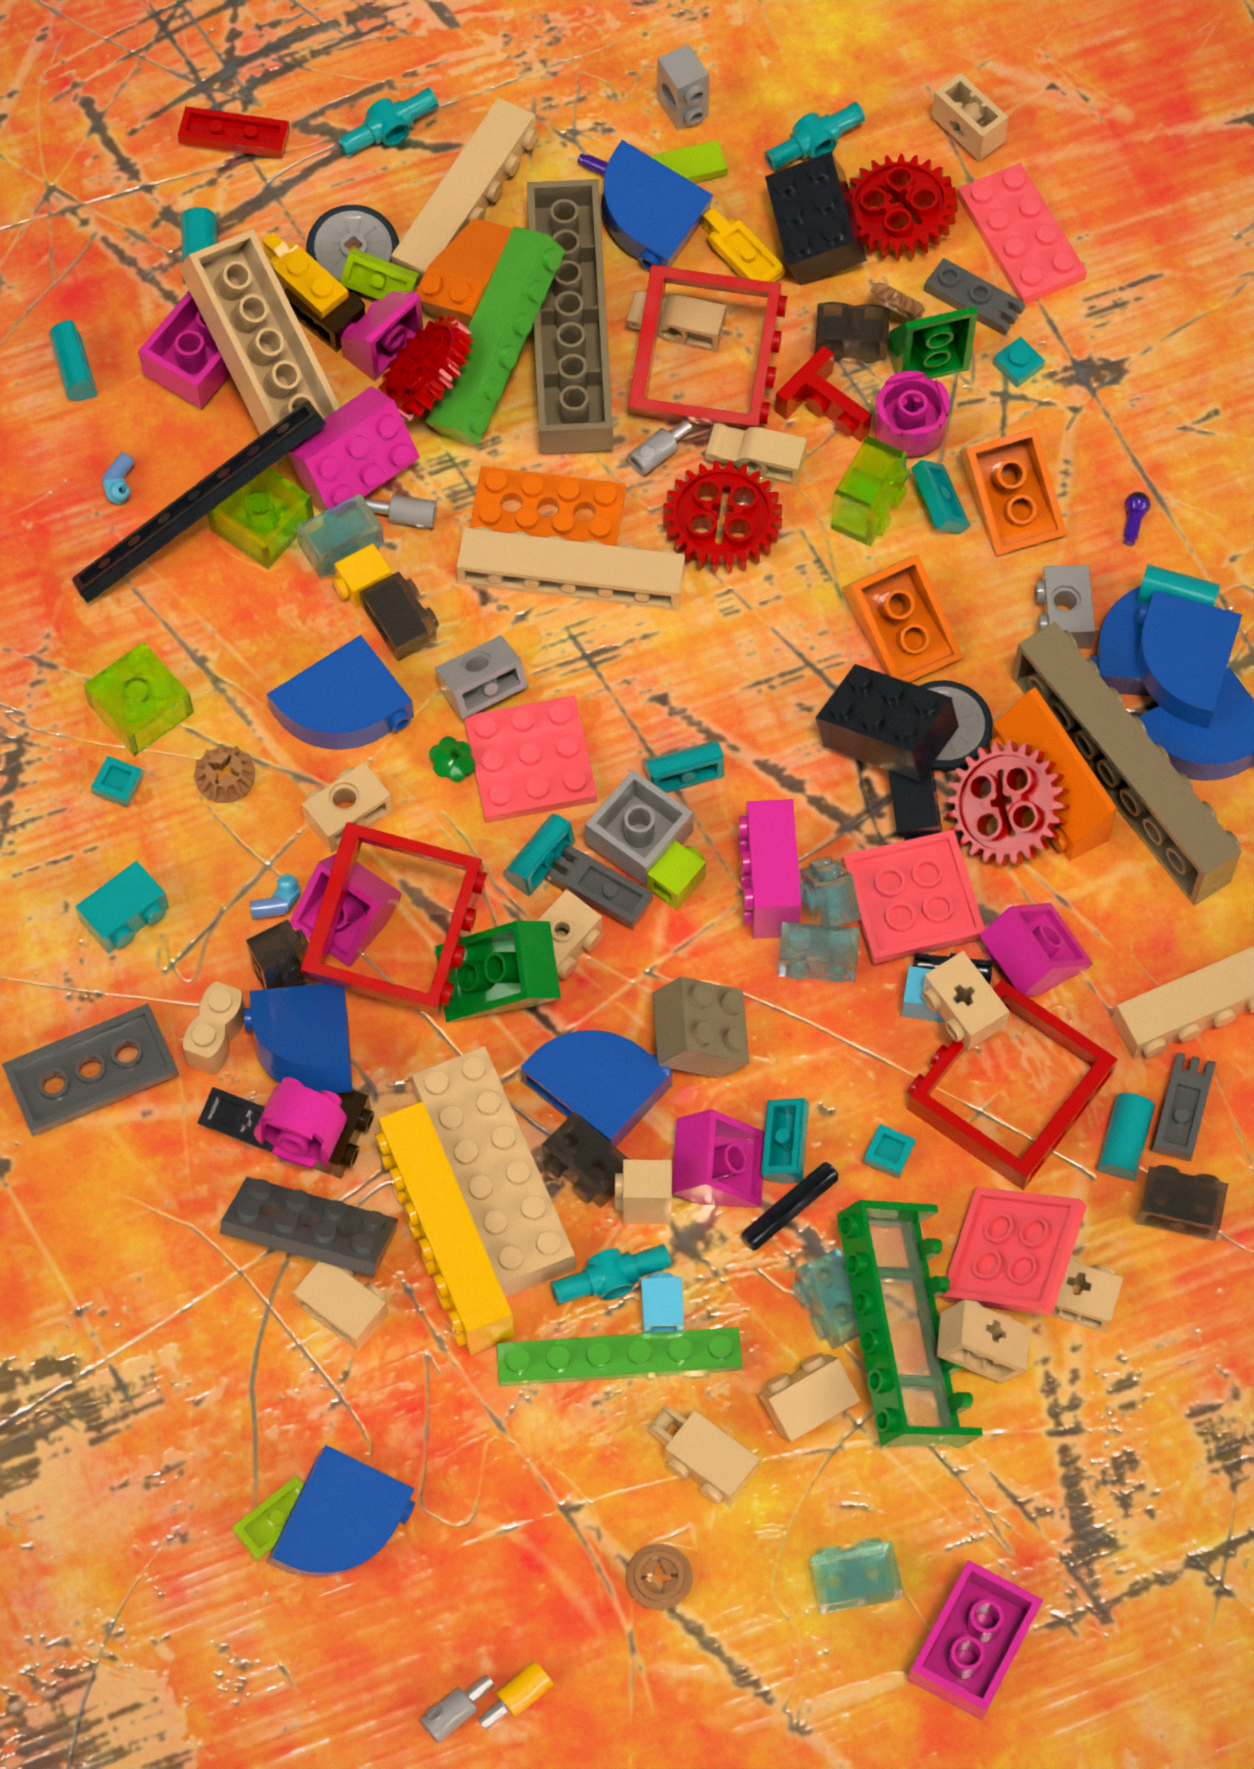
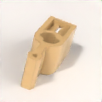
M635 291L626 321L627 327L641 329L647 293ZM669 295L663 299L658 335L672 343L717 352L726 324L727 305L683 295Z
M714 423L705 459L724 463L732 460L733 465H736L738 469L742 465L747 464V474L749 475L759 470L761 478L797 486L806 457L807 438L759 427H750L744 431L727 427L722 423Z

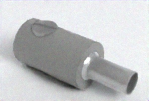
M684 419L669 432L663 428L658 430L627 455L630 465L638 474L645 476L678 450L676 442L692 430L691 424Z
M392 495L391 502L366 499L365 511L388 514L389 522L434 528L437 515V501Z
M485 1674L465 1692L457 1687L419 1719L421 1725L437 1744L441 1743L478 1712L474 1703L491 1690L495 1684Z

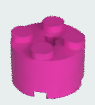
M919 371L900 372L891 376L885 382L876 398L874 430L878 440L891 456H921L938 449L942 445L947 430L950 408L949 395L944 385L937 379L933 381L925 377V373Z
M285 1077L280 1085L274 1087L256 1125L254 1136L261 1145H263L266 1139L274 1146L271 1153L287 1162L314 1168L316 1161H321L323 1167L328 1164L347 1122V1116L340 1107L342 1099L331 1091L322 1090L319 1093L304 1087L300 1081L294 1078Z

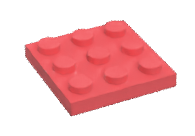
M575 695L472 714L464 718L468 742L472 749L471 756L476 763L474 771L485 823L597 802L596 787Z
M954 829L843 855L842 863L873 964L915 955V952L924 953L981 939L979 935L985 930Z
M976 1187L947 1274L950 1288L940 1296L949 1303H958L964 1299L979 1302L982 1307L1052 1316L1087 1205L1077 1198Z

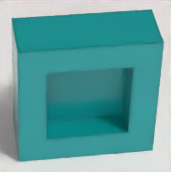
M1022 337L1012 342L993 358V365L1016 388L1042 370L1045 360Z
M107 756L91 786L92 793L127 807L143 777L142 769Z
M879 1124L864 1156L863 1163L900 1179L915 1146L916 1139Z

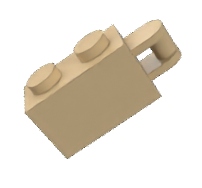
M665 1406L648 1427V1431L666 1445L664 1459L668 1462L666 1464L667 1468L680 1479L686 1480L689 1477L700 1485L699 1491L714 1504L718 1505L720 1502H723L730 1508L759 1470V1457L695 1410L686 1419L672 1408ZM672 1424L680 1428L674 1437L667 1433Z

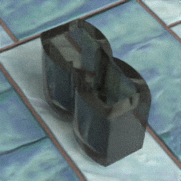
M839 302L819 303L816 315L814 354L822 346H825L834 353V361L852 357L864 363H875L879 360L887 359L890 308L873 304L852 306Z
M399 571L360 591V601L364 611L379 631L385 644L397 661L437 641L436 628L439 627L438 620L431 608L427 607L424 609L417 600L420 598V593L411 578L405 580Z

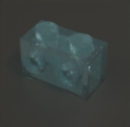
M361 493L295 527L298 545L319 578L328 574H336L334 563L371 544H374L377 550L385 545L382 525Z
M830 857L819 858L810 861V867L800 869L802 881H800L801 904L807 905L809 914L823 929L861 920L853 876L837 860L832 861Z
M782 922L778 976L796 979H823L833 982H855L860 928Z
M840 1248L796 1268V1283L792 1284V1288L801 1306L808 1305L814 1316L811 1319V1324L819 1340L823 1341L826 1339L833 1350L860 1337L856 1314L852 1305L853 1298L848 1273L845 1268V1258Z
M871 1538L858 1542L857 1548L841 1551L840 1546H830L816 1551L817 1556L810 1557L809 1570L819 1615L901 1599L903 1587L892 1541L882 1543L880 1538Z

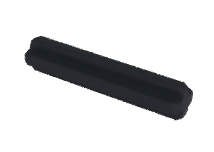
M823 1162L748 1226L741 1234L743 1242L753 1251L759 1249L837 1182L839 1174L830 1163Z

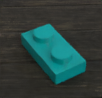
M926 460L917 462L911 469L916 478V487L924 497L930 511V520L937 529L958 534L962 533L970 524L945 466Z

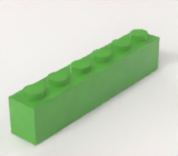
M513 227L469 324L468 329L471 331L469 336L473 338V341L468 345L472 349L471 352L464 356L468 362L459 368L458 371L461 375L453 378L451 381L453 387L443 391V399L441 401L437 399L434 402L426 419V422L442 436L478 446L483 433L487 429L490 417L502 396L504 386L517 362L518 355L527 335L532 329L536 315L546 298L549 286L561 265L565 250L548 234Z

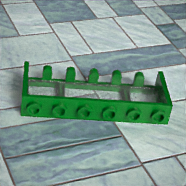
M859 1200L837 1214L838 1231L841 1235L845 1256V1268L848 1273L853 1298L852 1305L856 1314L860 1347L863 1351L867 1372V1385L871 1393L875 1426L878 1430L881 1447L886 1445H915L961 1448L983 1436L982 1428L960 1427L958 1414L972 1406L973 1396L970 1392H956L953 1394L950 1375L964 1367L937 1357L940 1316L937 1313L935 1299L949 1290L950 1281L946 1276L930 1278L927 1261L941 1253L942 1242L938 1238H926L923 1240L920 1227L921 1222L938 1213V1207L935 1204Z

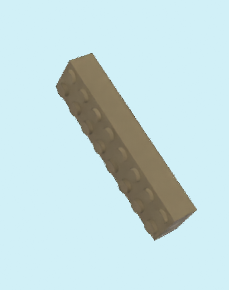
M599 179L527 182L529 230L548 234L565 250L561 265L554 275L546 298L542 302L534 320L540 454L613 450V424Z
M1053 622L1019 643L1012 674L1013 681L1024 694L1035 687L1037 688L1117 807L1118 812L1191 903L1195 906L1231 883L1241 854L1238 839L1231 831L1223 829L1217 821L1215 811L1206 801L1202 802L1193 792V786L1188 777L1182 772L1178 773L1171 765L1166 750L1160 744H1154L1146 734V728L1141 719L1136 715L1132 716L1123 705L1119 692L1112 686L1108 687L1100 677L1097 665L1090 658L1085 659L1078 650L1076 640L1067 630L1063 631L1056 622Z

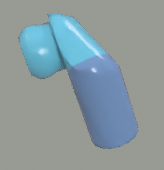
M123 452L118 455L102 476L106 497L111 502L117 504L124 503L130 495V487L127 486L125 476L135 465V461Z
M291 874L282 875L277 880L278 888L271 898L250 901L253 920L288 913L300 896L301 887L298 884L297 878Z

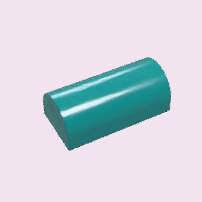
M195 207L187 209L181 214L183 263L189 254L218 243L216 214L212 210Z
M69 319L56 324L51 328L49 337L67 398L73 401H82L97 397L98 391L84 343L74 321Z
M1147 564L1137 602L1141 604L1142 602L1150 603L1153 591L1157 590L1215 606L1221 584Z
M717 740L643 760L646 779L666 793L725 776L724 755Z
M550 814L505 868L503 874L506 879L528 897L532 895L546 878L545 874L547 871L555 867L553 863L556 858L564 856L561 851L565 845L572 846L575 843L571 823L557 814Z
M1120 1093L1116 1096L1096 1171L1135 1182L1155 1108L1151 1100L1133 1093Z
M805 1098L768 1100L761 1175L769 1181L793 1184L803 1180L809 1102Z

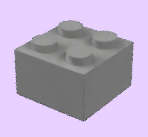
M632 770L585 824L586 844L641 884L647 886V873L675 840L682 845L693 832L694 812L635 770Z

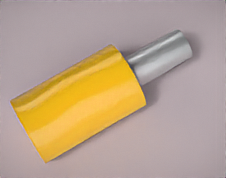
M533 1661L495 1693L499 1702L478 1719L479 1723L487 1731L507 1713L516 1718L553 1686V1682L545 1671Z

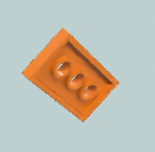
M481 466L470 528L487 527L493 531L505 533L521 531L530 536L545 538L560 536L570 541L585 542L594 540L604 545L617 546L626 495V484ZM508 500H516L522 505L519 510L514 512H508L501 506ZM551 504L557 507L558 511L552 516H543L538 512V509L543 505ZM580 509H589L595 514L588 521H581L574 516Z

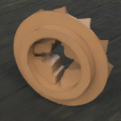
M874 283L870 292L876 295L874 297L875 301L907 318L912 319L914 315L921 318L925 311L921 303L884 283Z
M221 744L214 750L206 749L204 756L200 760H196L194 779L198 790L208 799L216 802H231L243 797L251 789L255 779V768L249 754L246 755L238 746L231 748ZM230 762V770L234 775H225L218 783V773L215 769H223Z
M664 1544L650 1545L637 1552L631 1559L626 1574V1582L632 1598L645 1609L650 1608L661 1612L672 1607H678L690 1593L693 1580L691 1565L685 1555L678 1549ZM656 1562H660L664 1575L678 1577L665 1581L662 1594L658 1593L655 1582L641 1580L654 1576L655 1569H657Z

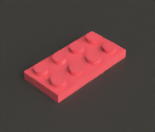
M1021 163L958 188L957 197L1015 295L1024 304L1086 280L1087 271Z

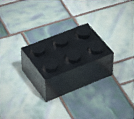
M832 151L765 176L786 263L800 286L867 261L846 176Z
M854 664L815 717L824 747L921 781L959 727L952 697Z

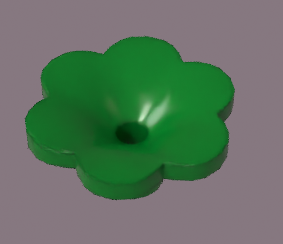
M451 736L443 737L439 744L434 745L429 751V756L434 761L433 769L435 773L441 777L448 776L454 782L462 781L466 774L474 770L476 765L475 760L471 757L472 749L470 745L464 741L457 742Z

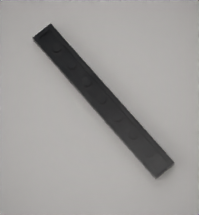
M310 401L304 402L75 575L72 581L87 603L92 601L324 426L326 422Z

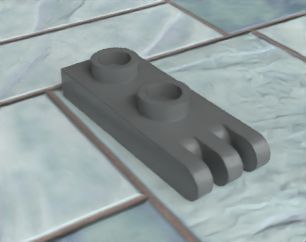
M945 258L941 260L924 283V292L957 310L976 306L978 311L977 321L1003 335H1006L1010 330L1009 324H1014L1018 319L1017 314H1021L1026 307L1021 300Z
M565 845L561 853L571 860L572 863L562 857H557L553 865L564 874L554 869H549L545 874L546 879L564 890L568 889L579 899L633 929L652 902L653 893L574 847Z
M1177 1052L1152 1151L1191 1161L1216 1062L1208 1060L1204 1068V1074L1198 1073L1200 1058L1192 1056L1189 1070L1183 1069L1185 1054Z

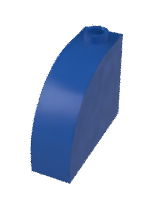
M621 140L606 167L601 192V209L605 224L616 242L625 251L637 258L643 267L650 270L651 265L672 266L702 222L703 214L709 211L713 195L626 141Z
M1139 586L1122 596L1110 609L1101 628L1096 656L1090 655L1089 658L1097 665L1100 677L1107 686L1114 687L1119 694L1151 696L1142 682L1137 662L1138 644L1143 625L1136 623L1142 605L1137 602L1141 587Z
M1157 590L1153 591L1150 603L1142 602L1136 622L1143 625L1137 651L1138 669L1145 688L1159 706L1184 722L1209 728L1242 614Z
M359 635L267 693L270 711L285 730L307 744L324 749L345 750L368 745L392 731L398 732L402 730L414 717L411 698L362 635Z
M1230 667L1225 671L1208 729L1184 722L1165 711L1161 706H1157L1139 716L1145 725L1146 734L1154 744L1158 743L1166 750L1171 765L1178 773H1184L1188 779L1202 781L1220 780L1235 776L1254 766V700Z
M321 983L250 991V1007L243 1008L245 1030H253L258 1060L272 1078L280 1083L285 1077L294 1078L300 1081L304 1087L319 1093L322 1090L331 1091L335 1094L353 1092L345 989Z
M576 1031L554 1038L537 1049L520 1067L521 1082L610 1153L672 1086L671 1068L658 1066L657 1053L651 1055L635 1042L606 1031Z
M325 1445L319 1451L268 1557L267 1563L288 1573L310 1578L331 1577L355 1569L380 1551L393 1535L399 1522L404 1525L406 1524L415 1506V1502L410 1500L414 1488Z

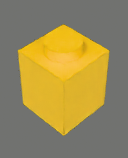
M374 544L334 563L336 579L333 580V585L342 600L348 598L354 609L394 589L392 571Z

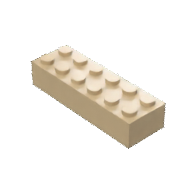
M254 229L189 254L179 267V270L260 435L308 400L323 419L339 409L340 404ZM287 453L274 463L275 466L289 461Z
M481 1047L412 1074L416 1098L419 1103L424 1102L505 1298L575 1271L574 1251L486 1047Z

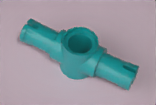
M429 87L403 102L398 100L393 103L389 98L378 100L367 110L366 119L363 120V124L337 138L338 144L347 158L372 143L377 145L383 142L386 146L399 144L408 136L413 120L438 108V100Z
M854 101L831 116L825 114L820 117L815 112L803 116L795 123L792 129L793 133L789 136L790 139L764 152L769 167L775 172L799 157L805 159L810 156L812 159L833 151L837 146V140L840 139V134L865 121V114L861 106Z
M664 1244L632 1255L630 1252L621 1254L618 1248L604 1250L588 1259V1265L582 1268V1272L551 1281V1292L557 1305L590 1294L592 1297L600 1295L604 1301L613 1300L632 1291L635 1287L634 1283L639 1282L640 1277L671 1267V1259Z

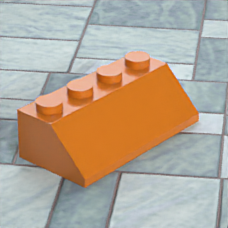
M1037 688L1029 690L993 724L992 738L989 741V746L991 749L992 742H998L1002 744L1005 750V745L1009 740L1016 742L1019 749L1022 743L1032 746L1031 754L1037 749L1045 752L1042 762L1048 759L1055 761L1056 765L1051 773L1058 772L1064 775V778L1057 784V787L1069 790V793L1059 797L1060 802L1069 805V809L1059 811L1058 814L1059 817L1066 821V825L1055 824L1053 828L1060 836L1059 839L1051 837L1050 839L1054 847L1059 852L1063 850L1071 861L1109 841L1117 807ZM1025 771L1021 772L1016 779L1018 790L1023 789L1028 782V775Z

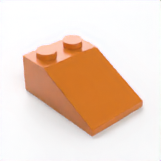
M473 218L428 265L416 291L421 298V307L434 318L441 316L444 319L446 315H450L452 318L455 316L469 327L513 228Z
M1037 428L959 451L970 490L996 556L1067 535Z
M919 555L909 556L842 587L858 624L887 675L911 682L964 658Z

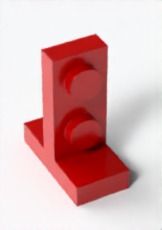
M822 346L776 393L775 412L787 420L805 401L813 412L818 415H824L834 422L840 432L847 436L851 435L862 442L870 433L872 414L826 381L833 373L834 353L825 346Z

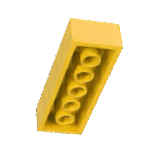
M422 1101L378 1118L380 1133L375 1134L379 1147L377 1148L384 1169H389L393 1181L391 1184L399 1205L405 1204L406 1221L413 1239L421 1238L418 1242L422 1251L420 1254L429 1276L436 1273L433 1276L437 1287L435 1289L436 1295L443 1311L451 1310L448 1312L451 1321L450 1328L457 1346L465 1345L471 1357L496 1347L497 1343H506L514 1340L512 1312L424 1102Z

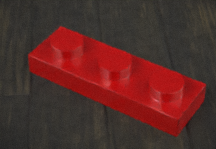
M185 106L178 132V140L180 144L283 158L290 126L289 121Z

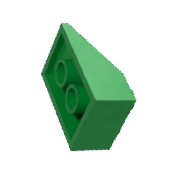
M976 306L905 322L889 332L887 351L895 374L904 371H919L925 373V377L934 379L969 370L978 314Z
M516 920L463 937L461 945L466 946L464 959L460 969L453 968L450 983L455 984L454 992L450 998L449 1005H444L446 1022H456L533 1007L561 999L550 921ZM444 944L435 946L437 962H439Z

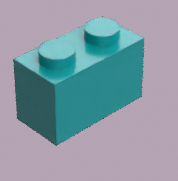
M136 860L77 904L75 908L80 922L109 954L115 948L120 949L128 945L135 937V933L147 924L153 925L161 920L166 910L169 909L165 892Z

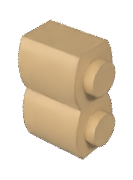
M215 981L205 991L200 1002V1015L190 1023L183 1038V1050L188 1066L210 1075H215L224 1066L230 1051L229 1042L238 1035L244 1025L243 1008H245L241 990Z

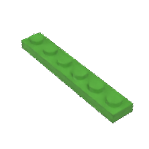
M739 1327L497 1343L499 1387L742 1371Z

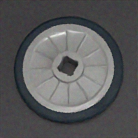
M343 205L325 212L316 220L307 237L306 252L340 282L350 252L348 249L350 244H355L358 250L392 263L391 255L398 246L399 239L392 224L381 213L366 206ZM345 287L348 290V292H358Z
M939 680L920 685V687L952 697L959 725L956 732L933 762V769L954 770L968 765L965 759L967 756L978 759V748L987 749L992 738L993 719L984 699L973 689L954 681Z

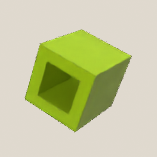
M675 840L647 873V890L678 911L706 877L704 857L692 846L684 847Z

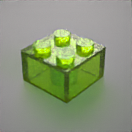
M869 435L866 436L834 492L832 530L870 547L877 535L882 537L885 534L891 521L890 511L893 506L900 507L907 493V487L904 486L910 469L906 468L907 452Z
M270 467L207 513L211 531L266 569H269L315 518L311 495Z
M144 641L83 684L89 706L134 757L194 713L188 690Z

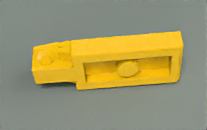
M714 207L703 214L702 227L709 234L707 240L711 247L741 278L775 282L785 275L784 265L740 220L730 219L726 221Z
M273 232L262 240L264 252L271 258L269 262L278 280L320 318L323 319L349 298L348 290L300 246L298 247L293 242L287 246Z

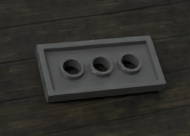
M148 1003L2 1064L32 1137L179 1076L176 1065ZM126 1046L136 1048L138 1054L131 1062H121L116 1058L121 1048ZM87 1062H97L101 1065L99 1074L92 1078L83 1077L80 1074V1069ZM51 1077H60L65 1081L63 1088L56 1093L44 1091V1083Z
M246 1177L221 1220L220 1234L374 1276L396 1232L398 1219L386 1216L378 1211H369L347 1205L342 1201L329 1200L308 1194L302 1190H293L275 1185L263 1179Z

